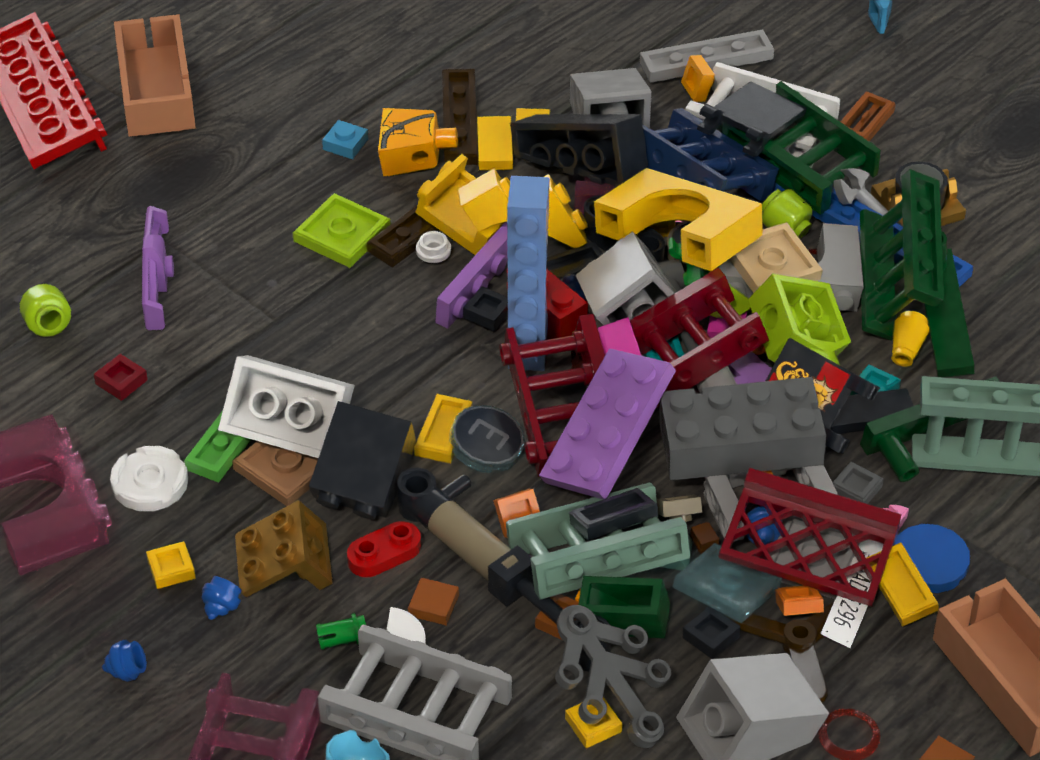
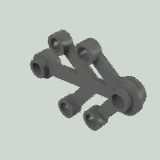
M571 605L566 607L557 619L558 633L562 640L566 642L562 664L555 674L557 684L563 689L571 690L580 683L583 678V669L578 663L583 648L591 660L585 699L578 709L580 718L587 724H596L606 714L607 706L602 699L606 682L631 719L627 727L630 741L640 748L654 746L664 733L662 719L658 714L646 711L623 675L643 680L649 686L659 688L670 678V666L661 659H654L647 664L606 652L599 642L600 640L620 645L630 654L639 653L648 641V635L642 627L632 625L623 630L597 622L592 611L584 606ZM573 619L581 622L585 628L577 627ZM628 635L637 637L639 644L632 643ZM651 669L659 670L663 678L655 677ZM568 670L572 672L575 680L567 679L563 671ZM587 705L595 706L598 710V715L591 714L587 710ZM643 721L649 723L654 731L647 730L643 725Z

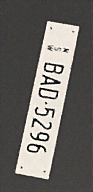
M868 539L861 542L859 548L866 558L882 551L884 544ZM855 555L850 565L858 563ZM864 570L846 577L851 587L868 592L871 582ZM837 596L821 631V635L851 648L868 605Z

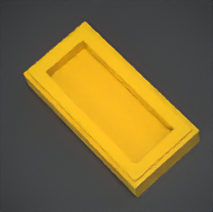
M511 116L477 117L479 170H492L494 168L495 170L513 169Z
M437 394L414 446L415 456L451 464L458 447V443L454 438L453 426L460 414L467 409L473 408V401Z
M900 542L892 546L879 588L903 627L937 612L939 606L902 543ZM877 564L871 566L874 572Z

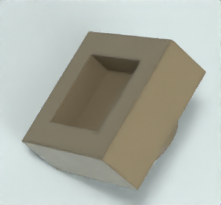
M685 495L657 499L658 515L669 517V520L682 517L685 522L691 521L692 514L702 513L701 497Z

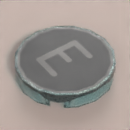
M476 405L465 408L456 415L449 432V442L451 440L453 445L452 451L456 458L467 467L480 472L491 473L492 469H501V471L510 469L518 462L525 445L524 431L518 421L508 412L494 406Z

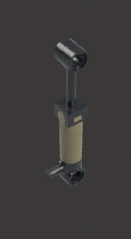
M419 467L410 468L399 475L397 480L399 513L403 518L413 522H420L488 581V591L506 607L524 596L557 625V619L564 609L550 597L540 600L536 595L530 560L531 556L518 545L510 549L453 500L471 487V480L467 475L462 474L441 489L436 486L435 476L427 469ZM595 615L597 622L610 625L606 619ZM573 619L577 627L585 628L581 622ZM599 640L605 651L611 653V643ZM582 648L578 664L582 667L583 671L589 672L591 660Z

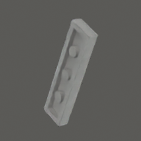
M762 29L640 52V64L651 83L682 77L690 55H702L713 71V67L717 62L735 67L772 60L774 58V48Z

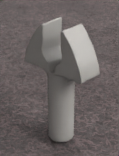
M854 168L840 170L850 179L851 187L853 188H849L842 179L834 180V189L842 205L851 204L853 199H856L858 202L882 215L888 212L865 189L864 182L870 175L869 173Z

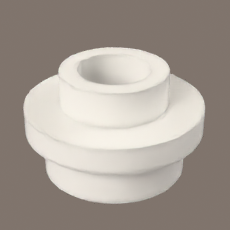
M429 231L421 235L417 242L416 254L421 260L428 263L442 262L450 256L451 244L443 233Z

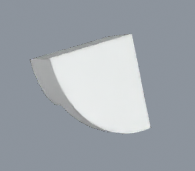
M391 607L387 631L393 635L426 644L425 631L420 621L405 610Z

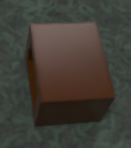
M709 522L691 527L690 538L700 554L719 548V537Z

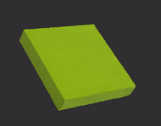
M334 193L293 232V241L351 268L367 252V242L390 226L391 221L390 218Z

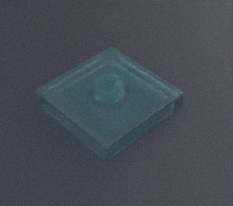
M714 543L675 576L673 588L742 623L775 593V589L780 587L782 578L720 559L719 552L721 546Z

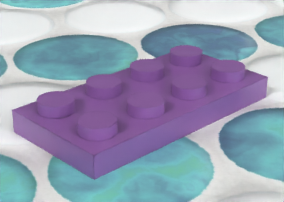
M609 348L539 474L541 479L546 484L606 499L676 372L671 363Z

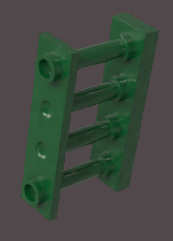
M782 81L776 84L777 94L807 107L805 115L794 122L795 126L776 139H770L758 156L779 168L775 183L785 190H794L814 211L821 215L830 209L834 180L846 177L840 170L860 168L874 178L878 175L881 150L872 142L867 141L803 97L798 91L793 90ZM723 122V134L742 146L750 142L751 139L745 137L746 132ZM807 133L821 141L799 157H795L785 150V148ZM833 150L846 159L824 175L817 173L809 167Z
M909 169L901 176L902 200L887 213L880 215L867 209L860 211V249L863 275V290L861 294L862 330L893 341L896 314L908 304L917 300L936 307L944 301L940 180ZM903 218V229L894 236L893 225ZM903 248L904 259L894 266V254ZM904 278L905 289L895 296V284Z

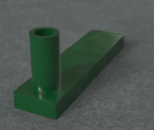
M942 232L944 301L936 307L924 303V308L930 328L929 335L937 377L945 378L974 374V360L952 248L947 249V236Z
M996 376V377H993V378H990V379H987V380H984V381H997V382H1000L999 379L997 378V376ZM920 404L868 422L866 423L860 446L867 456L881 451L899 481H909L919 473L920 469L903 443L912 440L913 434L927 433L929 415H921ZM945 417L943 428L968 418Z

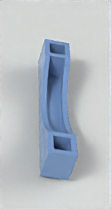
M511 176L507 205L508 328H514L518 345L547 340L548 336L546 277L549 177ZM546 355L522 359L524 370L545 371Z

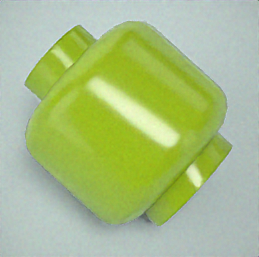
M777 189L762 204V223L767 228L787 222L798 238L801 239L812 227V223L809 222L813 213L811 206L792 189L784 191Z
M38 284L29 288L22 296L20 313L28 329L34 334L43 337L55 336L68 326L71 319V308L65 296L57 287L49 284Z

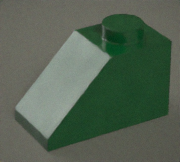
M583 576L578 605L584 606L592 611L594 615L606 619L610 626L626 630L629 626L637 625L646 631L648 638H665L670 600L663 579Z

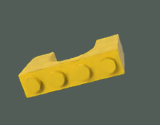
M648 168L594 201L596 233L616 240L626 237L632 231L636 235L648 226L658 222L669 220L691 221L690 224L681 229L682 262L709 271H713L763 236L762 203Z

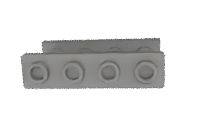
M361 625L358 630L359 653L363 657L344 689H337L328 685L323 687L318 696L320 722L345 731L355 730L359 736L370 740L375 738L381 744L426 760H479L478 738L473 735L491 701L504 705L509 704L512 699V676L504 673L499 668L487 667L466 660L461 655L449 654L431 648L423 642L411 641L393 635L385 629ZM380 661L400 668L382 702L377 703L362 698L359 695ZM416 674L438 681L421 714L418 716L397 710ZM454 687L476 695L458 729H451L435 723Z

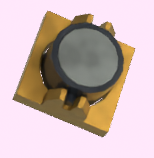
M920 161L907 163L899 168L895 179L874 184L871 187V195L889 211L902 200L901 176L909 169L940 180L941 226L965 219L966 209L957 199L956 179L954 177L949 178L948 169L942 170L931 163ZM903 218L897 222L901 226H903Z

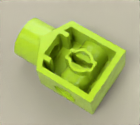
M772 273L748 299L752 313L757 312L769 338V341L763 344L768 359L776 362L786 342L791 338L840 365L837 356L851 343L830 283Z

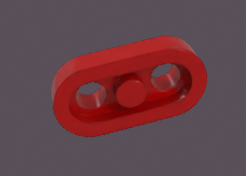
M399 521L353 541L347 550L349 569L357 576L373 577L413 559L421 550V534L419 529L412 523Z

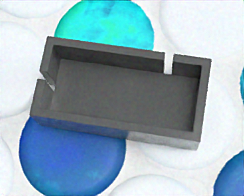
M812 377L703 387L701 394H695L694 388L665 391L659 401V424L670 480L748 473L749 468L769 471L824 465L826 432L821 411L818 409V399Z

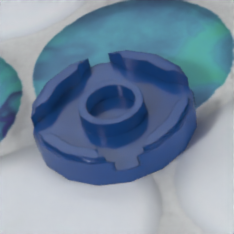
M919 524L908 527L897 535L894 545L902 543L932 593L952 590L959 585L960 580L964 576L966 577L970 565V550L964 540L954 531L939 525Z

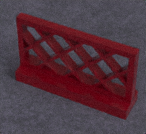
M749 468L744 481L743 491L721 546L719 558L872 606L892 546H894L902 514ZM748 502L765 507L769 516L751 523L745 513ZM790 516L802 518L807 528L789 535L781 520ZM741 521H742V523L744 524V526L741 527V528H739V525H740V523H741ZM774 523L782 538L764 545L756 531ZM830 527L840 530L845 540L827 547L819 532ZM747 534L751 536L757 549L747 553L731 549L735 539ZM812 535L820 550L802 557L794 542ZM868 539L884 544L881 553L867 559L858 546V543ZM787 546L795 561L786 565L775 563L769 553ZM850 547L858 563L841 569L832 554ZM826 558L834 573L825 577L813 575L807 565ZM877 564L874 572L871 566ZM864 570L871 582L868 592L851 587L846 577Z

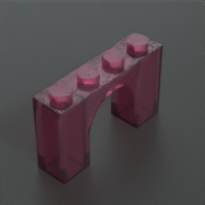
M52 414L0 432V489L27 480H46L63 488L59 497L48 506L1 523L8 552L19 575L109 543L106 527L111 526L112 522L108 509L104 503L101 505L97 504L98 493L91 477L84 478L85 468L78 451L71 452L72 443L65 426L58 427Z

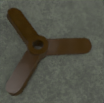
M834 602L826 606L824 612L815 613L806 620H793L787 624L736 608H726L723 610L722 614L738 624L740 630L782 643L783 649L791 655L794 664L820 701L823 703L826 700L828 691L816 653L815 643L825 638V636L821 635V631Z

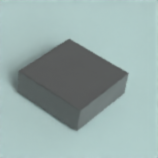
M850 461L832 483L838 495L868 504L882 488L884 478Z

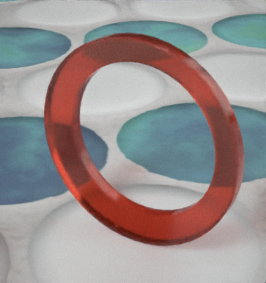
M839 709L829 713L819 729V740L823 748L838 759L862 760L876 751L880 741V731L876 722L864 712L855 709ZM844 715L858 717L864 720L871 728L872 739L867 746L859 750L841 749L834 745L828 737L827 727L833 719Z

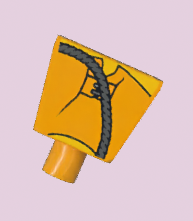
M383 108L378 146L383 176L435 168L438 165L439 149L458 148L457 128H439L437 115L433 110Z

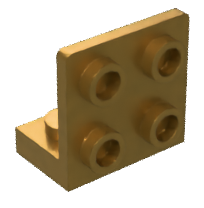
M299 500L236 534L239 588L242 590L241 594L245 597L294 572L303 580H308L319 590L333 584L326 523Z

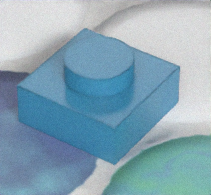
M338 120L322 139L323 150L353 160L368 141V129Z

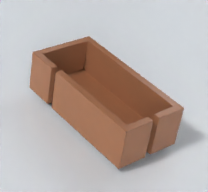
M179 14L150 18L153 48H147L143 18L114 22L129 137L196 129Z
M1005 578L975 592L974 600L968 595L939 608L933 640L1027 755L1031 757L1040 752V618Z

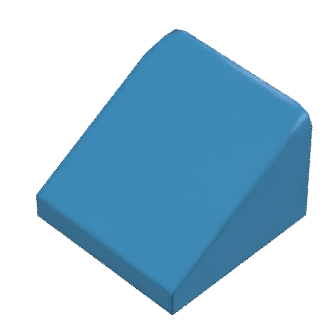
M870 0L868 16L879 34L885 32L893 0Z

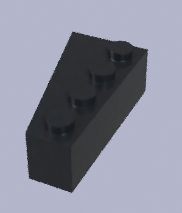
M535 114L510 123L515 157L546 167L555 166L563 169L564 173L588 177L594 183L601 185L607 183L616 188L648 168L641 114Z

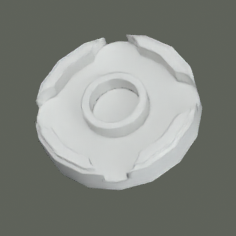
M143 446L136 448V453L129 456L126 453L117 460L112 467L110 481L115 498L125 507L136 511H156L169 507L181 498L187 489L188 472L185 463L180 460V456L175 451L162 446Z

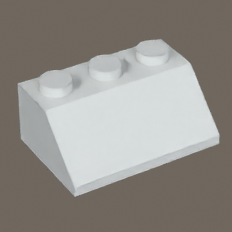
M249 355L237 356L218 430L319 458L337 402L350 404L355 385Z

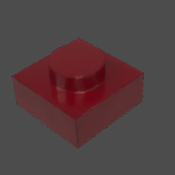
M121 353L94 373L95 384L120 401L124 400L148 381L147 371Z

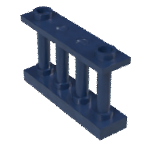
M685 109L673 110L668 128L651 130L643 125L649 169L723 192L741 188L759 201L766 200L772 193L779 168L760 156L752 157L742 152L744 146L717 129L711 135L697 130L698 125L703 121Z

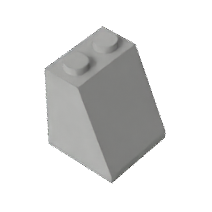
M636 68L570 74V103L573 114H641L643 125L650 129L651 90Z
M633 231L617 241L613 247L596 260L588 263L584 269L575 275L593 314L603 325L627 317L631 320L677 292L648 247Z
M787 653L710 659L676 718L703 760H770L812 742L829 712Z

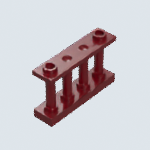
M719 267L630 320L641 355L654 349L663 361L670 362L676 370L665 391L689 389L769 341L757 312L742 319L730 303L735 298L725 274ZM717 311L729 325V328L710 338L698 322ZM686 330L698 347L679 357L667 340Z
M594 314L579 316L577 331H573L571 336L519 345L514 328H506L505 342L499 345L503 366L509 365L528 438V442H525L527 462L529 465H535L538 477H540L539 474L558 440L543 442L539 424L570 419L579 402L535 409L530 391L582 382L585 386L590 384L605 357ZM572 350L576 354L581 353L584 363H581L580 368L526 377L522 359Z

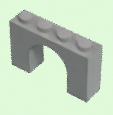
M823 223L817 246L818 264L823 270L819 282L830 283L839 310L857 312L863 290L858 226ZM728 259L718 266L725 274L728 283L750 298L753 292L731 261Z

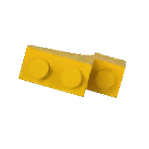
M495 168L458 189L461 207L479 232L491 225L507 222L510 180L507 177L501 179ZM549 174L544 176L549 177L548 236L573 248L583 246L587 243L584 229L588 228L584 216L579 209L573 211L568 204L571 199L563 184L559 183L556 185Z

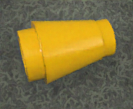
M905 311L894 321L891 359L895 364L903 367L913 364V360L930 332L928 319L923 314L916 311Z

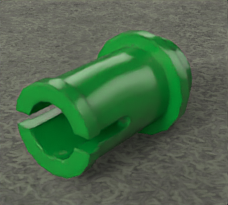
M352 613L351 618L316 624L320 649L324 650L328 647L356 642L359 645L358 630L361 625H366L364 615L356 616L355 613Z

